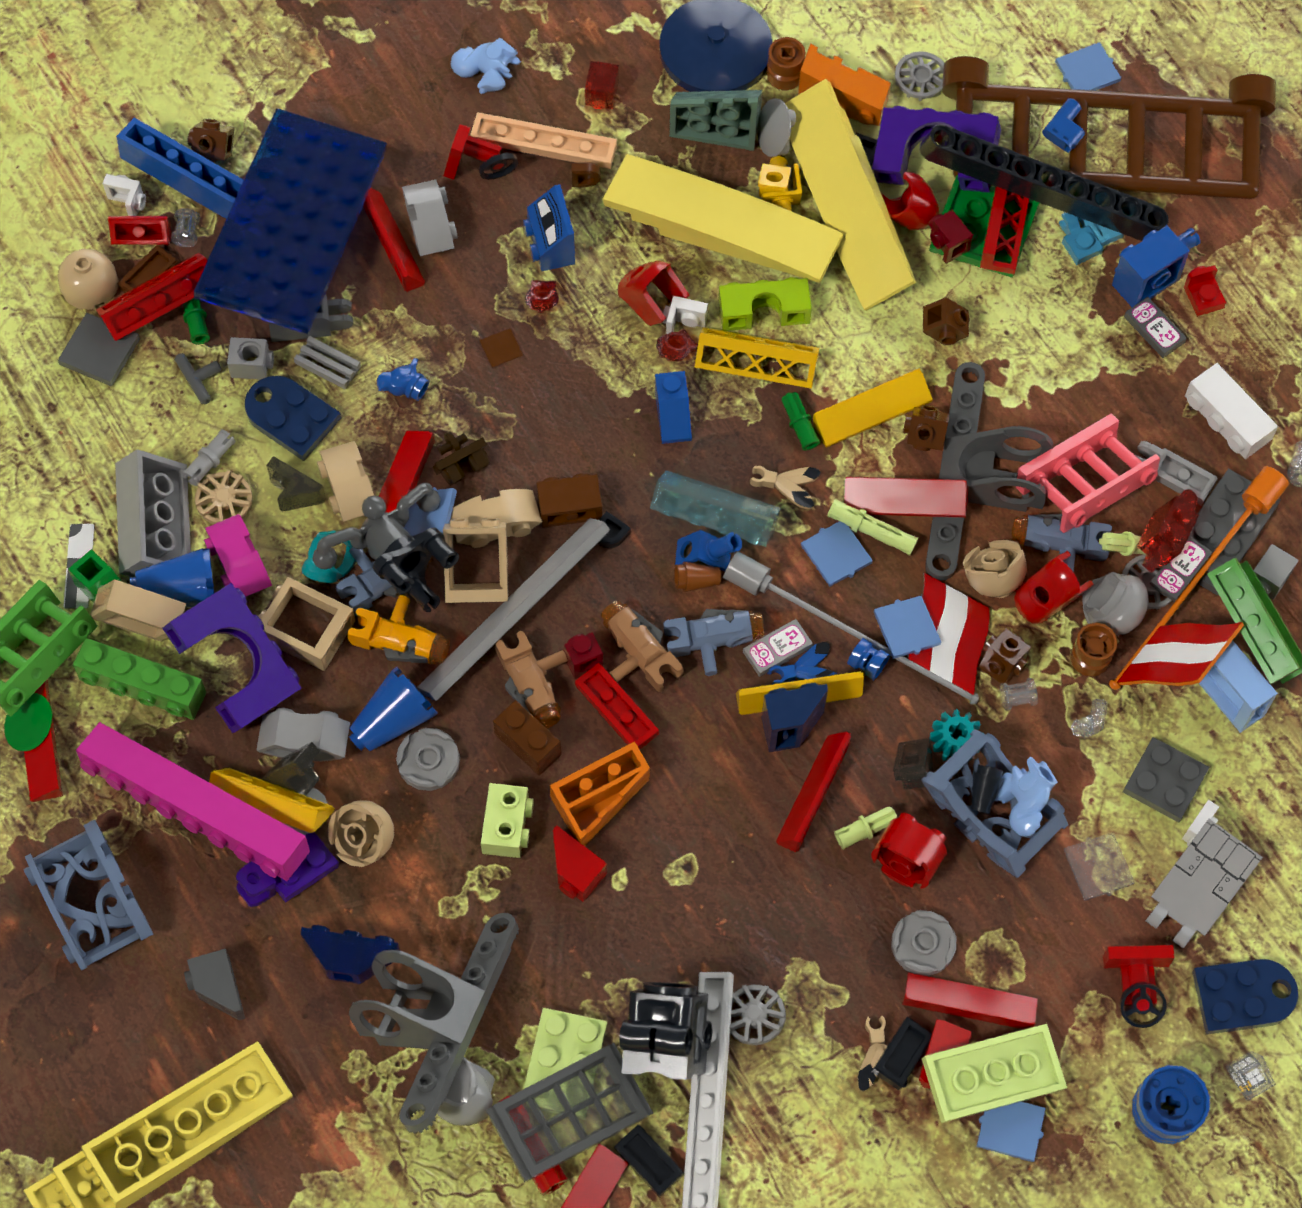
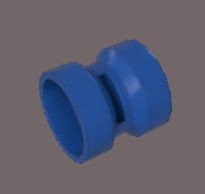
M862 638L852 651L847 664L854 669H862L865 672V676L874 681L886 666L890 654L882 649L876 650L871 642Z

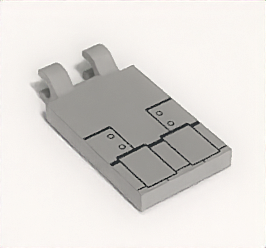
M1208 819L1151 896L1158 904L1146 919V922L1156 929L1166 915H1169L1182 925V928L1172 941L1181 948H1184L1196 931L1203 936L1207 934L1263 857L1211 819Z

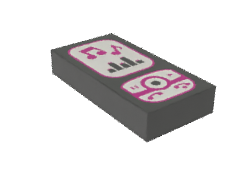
M1146 297L1125 312L1124 318L1162 358L1186 342L1187 337L1149 297Z
M1187 534L1151 580L1150 585L1175 602L1213 552Z

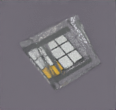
M1253 1051L1226 1066L1231 1078L1248 1101L1276 1085L1264 1057Z

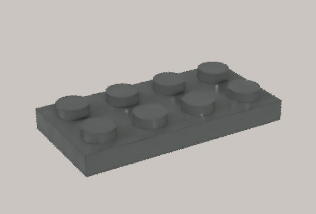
M1228 468L1168 558L1187 534L1214 552L1246 511L1242 494L1252 482ZM1278 498L1267 514H1250L1197 584L1217 596L1219 595L1207 573L1233 558H1237L1239 563L1241 562L1281 501L1280 498Z

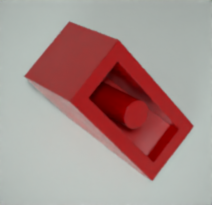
M556 825L553 829L557 878L558 884H560L559 889L571 899L577 897L584 902L606 876L607 863Z

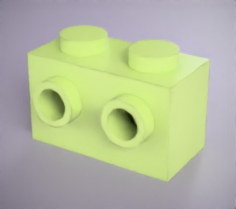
M489 783L481 838L482 854L521 858L522 848H528L530 829L525 828L526 817L532 818L534 799L528 796V787Z

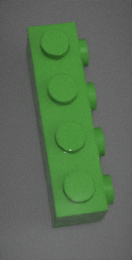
M85 638L73 663L79 680L85 684L106 688L118 696L134 698L146 706L162 708L177 717L184 716L194 720L207 693L201 678L89 638Z

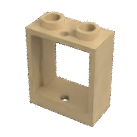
M456 518L451 519L450 524H444L443 535L445 542L452 549L453 535L498 534L500 583L454 584V566L448 569L444 568L445 603L508 601L507 522H500L499 518H483L481 523H469L468 519Z
M287 577L283 585L276 587L267 611L263 610L258 616L263 622V631L270 641H274L279 646L280 650L322 671L326 670L348 634V630L355 622L353 608L290 577ZM293 595L334 615L315 648L273 628Z
M114 579L98 588L90 616L94 620L162 641L168 638L162 628L184 613L186 603Z

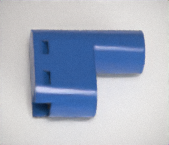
M1068 98L1042 131L1049 141L1068 153L1072 148L1076 147L1085 135L1084 130L1072 121L1082 109L1081 105L1076 100Z

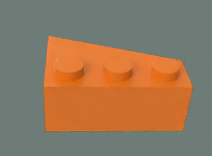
M810 43L800 71L798 95L827 79L833 87L840 107L845 110L848 118L858 120L863 124L879 126L883 109L886 107L889 99L891 82L860 67L855 71L841 64L843 59L835 55L833 59H830L818 53V47Z
M634 741L551 784L550 798L573 838L586 846L649 781L650 767Z

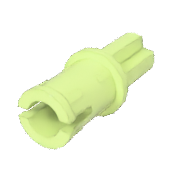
M1128 531L1122 534L1106 532L1099 539V544L1102 545L1103 550L1120 552L1124 556L1132 554L1151 555L1155 550V541L1152 537L1137 536Z
M886 807L865 818L861 815L858 817L859 820L834 831L836 840L844 850L866 838L872 839L874 833L886 828L892 819L897 818V815L892 807Z

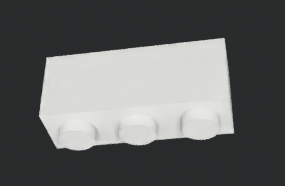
M1218 363L1192 380L1188 386L1185 397L1189 405L1194 410H1198L1207 419L1209 426L1214 431L1219 432L1227 440L1230 448L1234 452L1239 453L1245 460L1273 439L1278 425Z

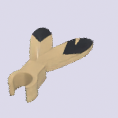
M762 466L753 467L752 473L760 474L763 478L755 479L752 477L750 479L752 486L774 488L775 485L795 505L804 509L813 508L814 502L811 496L799 485L808 484L818 479L820 476L818 469L804 467L777 475V472L766 470Z
M883 1016L879 1019L881 1023V1028L879 1029L871 1028L869 1024L871 1018L867 1017L865 1022V1029L869 1033L871 1046L863 1060L857 1078L858 1088L862 1092L868 1090L873 1085L877 1075L871 1071L887 1047L884 1044L886 1021ZM906 1080L902 1088L907 1086L908 1080Z

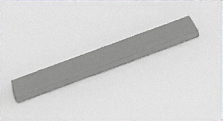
M590 518L508 598V601L499 606L417 687L424 696L435 701L438 700L609 532L610 529L605 522Z

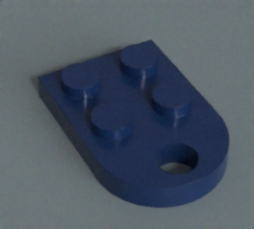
M270 376L257 381L249 389L245 398V410L250 423L257 430L303 461L342 418L341 413L295 381L283 376ZM262 392H268L272 395L271 399L267 402H258L256 397Z
M1259 959L1194 968L1192 971L1206 1035L1277 1025L1288 1018L1298 1001V987L1293 975L1283 965L1272 960ZM1275 983L1285 985L1289 992L1288 997H1276L1272 992V985Z

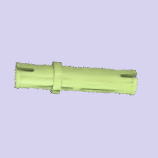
M838 499L834 500L828 512V517L852 527L851 530L856 533L860 531L911 555L918 537L907 534L866 514L867 511L862 508L858 510Z

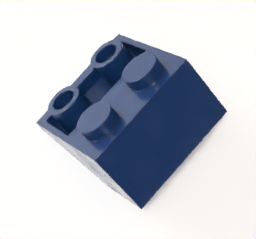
M807 683L799 689L788 691L785 688H778L764 695L761 719L769 752L798 748L802 745L824 713L828 693L827 684Z

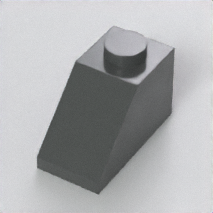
M226 949L188 959L189 971H185L184 975L189 991L195 990L200 1000L237 1020L245 1019L232 964Z

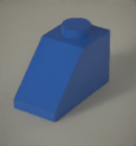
M685 371L655 374V398L662 444L692 441Z

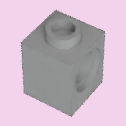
M231 337L227 360L231 378L259 380L266 378L268 369H273L274 352L269 351L267 339ZM250 357H257L253 361H247Z
M1271 544L1254 569L1256 576L1272 600L1277 596L1299 561Z

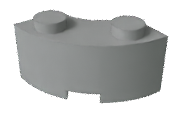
M436 180L402 187L419 255L423 256L454 249L453 239L458 237L454 221L448 222L444 206L448 204L445 187L439 188Z
M277 708L276 711L262 716L256 751L294 760L295 754L313 755V761L345 758L350 722L338 718V714L330 711H322L319 714H300L288 708Z

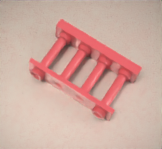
M1109 414L1053 447V449L1048 450L1018 468V479L1042 484L1046 489V496L1062 511L1060 530L1063 533L1074 527H1080L1088 518L1141 486L1151 484L1158 475L1160 457L1155 454L1142 462L1117 439L1119 420L1113 414ZM1103 448H1109L1131 469L1119 476L1095 453ZM1079 462H1087L1108 483L1096 490L1072 466ZM1057 475H1063L1085 497L1072 504L1049 480ZM1016 486V489L1023 495L1030 492L1026 488Z

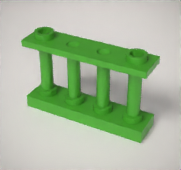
M1233 558L1207 573L1234 622H1243L1245 624L1240 632L1270 684H1274L1279 680L1284 684L1302 674V653L1249 562L1245 561L1240 564L1237 558Z
M38 580L0 619V665L5 660L18 669L6 683L0 679V707L10 717L81 645L85 638L98 627L83 606L80 605L72 614L58 607L61 602L49 586L41 580ZM48 615L62 624L50 637L36 629ZM26 638L40 646L28 660L14 651Z

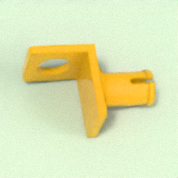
M772 157L770 164L762 163L758 180L760 198H762L763 193L789 190L791 168L787 167L788 161L784 157Z
M798 163L793 164L791 173L793 190L763 193L761 200L792 211L791 205L800 204L802 189Z

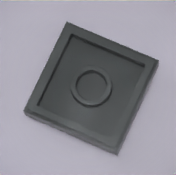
M86 312L58 358V363L65 368L112 387L140 341V336L138 333L131 332L115 341L103 320Z

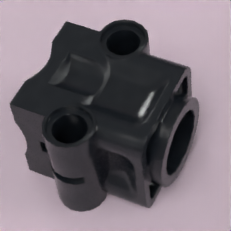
M644 982L642 989L630 991L628 1020L623 1021L619 1037L620 1047L623 1050L622 1073L640 1075L646 1072H655L668 1078L681 1080L691 1079L693 1074H706L707 1051L710 1048L712 1039V1024L710 1021H707L709 994L697 992V986L670 982Z

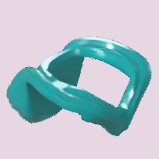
M336 531L319 532L310 545L308 559L304 561L302 566V574L312 580L324 583H335L352 570L356 562L349 552L353 547L350 540L344 542L346 553L340 567L337 569L335 567L326 570L320 569L313 562L314 550L317 549L318 542L323 537Z

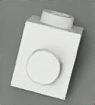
M105 175L102 184L107 199L125 203L128 216H137L138 212L144 209L146 195L142 191L140 181L132 180L124 175Z

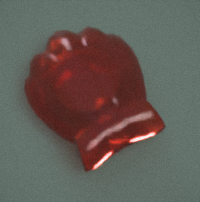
M531 280V288L525 296L526 305L531 310H536L540 314L545 311H551L559 301L558 293L555 289L556 281Z
M685 329L660 336L656 344L659 357L670 362H679L686 358L690 352H694L698 348V344L688 335Z

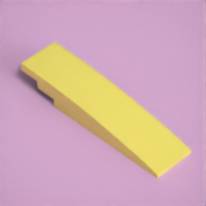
M824 79L785 103L788 109L794 110L796 113V123L791 127L790 142L825 225L843 233L837 253L863 309L867 311L915 284L916 280L860 138L854 134L847 114L840 107L831 83Z
M626 154L603 197L604 206L630 213L632 221L656 227L662 236L819 283L843 238V233L767 201L716 182Z
M257 1041L81 1146V1152L52 1168L53 1173L24 1189V1194L33 1208H127L291 1099L293 1095Z

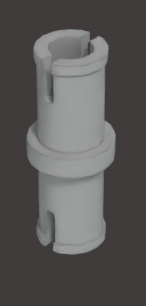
M221 429L207 447H202L197 452L198 457L182 472L185 479L188 476L191 477L188 480L190 484L197 486L211 468H216L220 464L219 459L236 442L233 436L229 439L227 438L230 435L229 432Z

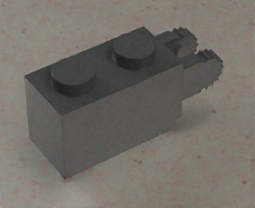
M320 292L266 298L272 342L306 339L309 336L313 338L331 336V331L349 329L354 324L352 316L344 315V313L350 312L352 308L351 301L347 299L327 300V296Z

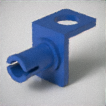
M702 530L696 531L678 539L675 565L682 564L683 561L691 563L701 561L710 566L719 567L720 570L725 572L730 563L731 553L737 552L742 548V540L734 532L718 538ZM691 542L692 550L690 554L686 558H684L685 547Z

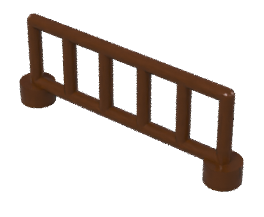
M959 56L947 60L943 65L942 92L946 97L956 100V110L962 111L965 114H973V100L1013 103L1012 151L1029 157L1031 104L1063 106L1067 99L1071 98L1076 100L1082 108L1072 121L1084 130L1085 135L1076 147L1072 148L1069 152V170L1064 171L1117 191L1254 199L1259 194L1261 118L1272 114L1275 111L1276 82L1269 76L1246 74L1233 78L1229 82V99L989 84V64L983 59L972 56ZM1088 108L1128 110L1126 174L1086 171ZM1146 111L1186 114L1184 177L1144 175ZM1203 115L1243 118L1242 181L1202 179ZM953 170V176L956 178L958 172Z

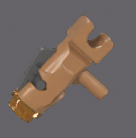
M619 600L611 603L601 613V618L604 620L603 625L610 630L618 647H623L628 653L626 655L627 660L609 672L616 682L620 681L638 666L645 673L646 679L657 692H663L664 690L662 673L669 672L677 679L682 677L684 673L682 665L670 651L667 652L660 644L663 632L648 622L636 611L630 609L627 604H622Z
M523 631L517 633L519 642L518 646L514 649L507 648L502 640H498L495 643L496 653L504 670H507L510 676L505 684L506 691L544 727L549 728L558 723L561 719V708L555 702L552 684L546 681L544 675L547 674L546 670L568 661L565 652L561 650L536 661L532 647Z

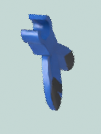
M821 642L815 644L794 665L783 667L776 665L771 667L767 674L771 675L776 672L782 678L781 680H774L772 685L793 681L796 678L806 680L838 675L834 671L815 667L827 656L830 649L829 643Z

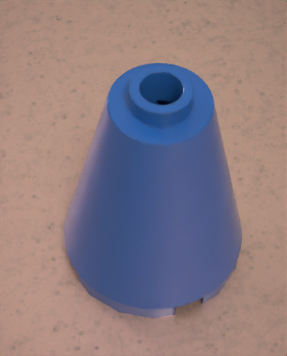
M202 548L135 571L136 577L130 578V585L186 603L185 607L187 608L194 607L214 594L209 548Z
M397 666L390 671L350 726V730L353 733L349 738L361 751L365 747L372 751L428 721L438 713L433 707L427 710L431 706L430 702L404 674L399 676L402 671Z

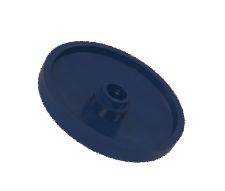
M692 0L680 6L668 17L661 31L659 48L661 62L665 71L682 88L690 92L740 91L751 88L764 76L768 65V51L773 42L771 31L764 18L746 3L739 0Z

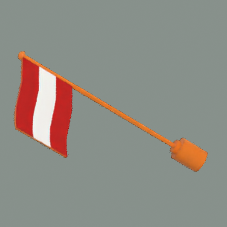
M1264 466L1242 494L1246 511L1114 681L1110 680L1109 686L1111 689L1118 690L1121 688V685L1143 683L1183 686L1197 684L1203 680L1245 624L1243 622L1225 625L1165 624L1250 514H1267L1289 485L1288 480L1282 473L1269 466Z

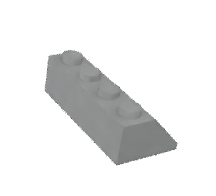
M138 449L115 463L119 574L136 577L135 571L191 552L188 479H185L182 475V472L187 469V464Z

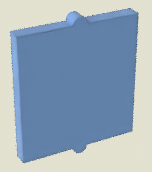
M1100 42L1055 60L1064 76L1063 81L1067 82L1071 89L1096 91L1121 81V77L1113 65V58L1108 57Z
M434 487L433 489L440 496L439 507L435 511L424 512L415 503L409 508V520L404 528L412 536L433 527L443 534L444 524L450 523L457 490L454 488L437 490Z
M840 521L826 529L821 528L819 533L801 542L802 548L829 587L847 577H854L855 572L870 565L873 561L849 526Z
M922 596L904 601L897 599L894 604L874 609V615L893 659L912 653L918 655L922 650L941 645V640Z
M1018 1102L985 1111L983 1116L979 1118L981 1128L976 1147L1034 1162L1038 1141L1043 1137L1041 1128L1046 1108Z

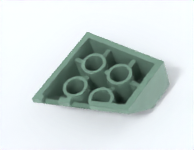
M762 90L676 92L670 104V137L754 151L761 113Z

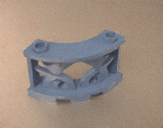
M974 729L970 733L971 738L935 773L930 771L921 780L941 810L947 808L952 812L951 815L957 818L953 824L972 843L978 839L982 847H987L989 851L987 856L992 861L1018 878L1026 870L1024 865L1061 828L1065 829L1069 825L1063 814L1065 809L1057 800L1049 799L1045 807L1040 811L1048 821L1033 835L1024 836L1030 839L1018 851L1016 849L1022 836L1013 831L1008 819L992 817L981 822L976 817L979 811L972 810V805L967 806L962 800L964 795H970L968 787L972 795L973 774H971L967 762L980 750L987 759L986 766L1002 769L1003 774L1006 772L1012 773L1013 765L1005 757L1000 749V742L992 734L987 733L985 735ZM978 758L973 764L974 771H977L978 764H980ZM961 769L963 776L949 782V780ZM1016 798L1010 800L1011 810L1018 803ZM993 825H1000L1010 829V831L1003 828L1001 829V836H997L992 832Z
M95 819L83 825L86 831L34 858L31 854L25 856L29 867L23 869L32 886L38 885L67 943L62 946V949L70 964L77 962L81 971L86 969L88 965L139 938L143 940L153 935L149 923L129 885L121 886L120 883L124 882L125 879ZM68 861V865L64 868L61 864ZM92 862H98L97 868L93 871H88L81 867L83 863L89 868ZM53 868L56 869L55 873L52 875L45 874V872ZM76 872L89 880H102L109 877L110 881L98 892L96 898L97 913L84 911L66 903L67 891ZM48 885H56L54 899ZM109 897L116 898L117 904L114 907L107 905L110 914H105V900ZM61 914L75 921L70 930ZM134 926L111 939L109 928ZM95 927H100L105 942L84 952L79 944V936L81 933H88L90 942L93 943L96 938Z

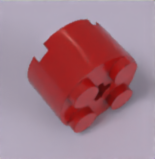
M901 813L898 818L890 821L874 847L871 858L874 863L878 859L883 865L880 870L895 882L911 888L917 883L922 884L920 889L926 888L946 856L947 849L944 844L946 837L939 830L934 828L928 829L918 823L912 815Z

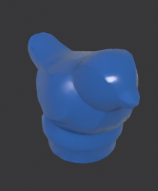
M414 358L411 364L400 366L391 372L381 373L377 377L376 384L379 391H389L396 396L406 395L408 399L413 398L419 401L429 386V380L424 378L423 374L417 373L418 359Z

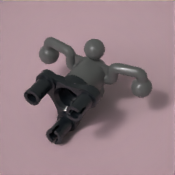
M421 483L402 497L396 509L389 513L385 512L386 504L381 497L375 495L368 496L362 504V512L367 517L360 529L349 527L323 537L318 542L317 549L314 550L313 562L320 569H331L337 561V553L332 548L333 546L350 540L351 545L356 549L367 547L369 555L375 560L373 571L381 579H386L398 594H406L408 597H413L425 612H431V608L427 604L429 603L435 610L440 603V597L426 585L425 572L428 562L433 555L441 563L442 567L448 569L457 563L459 554L445 542L444 535L435 527L414 536L403 527L409 520V508L415 503L424 512H432L439 507L440 496L429 483Z

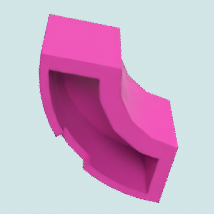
M240 514L205 528L209 538L204 539V542L210 550V556L216 555L225 574L220 576L224 587L232 583L246 597L272 586L261 557L249 538L250 533Z

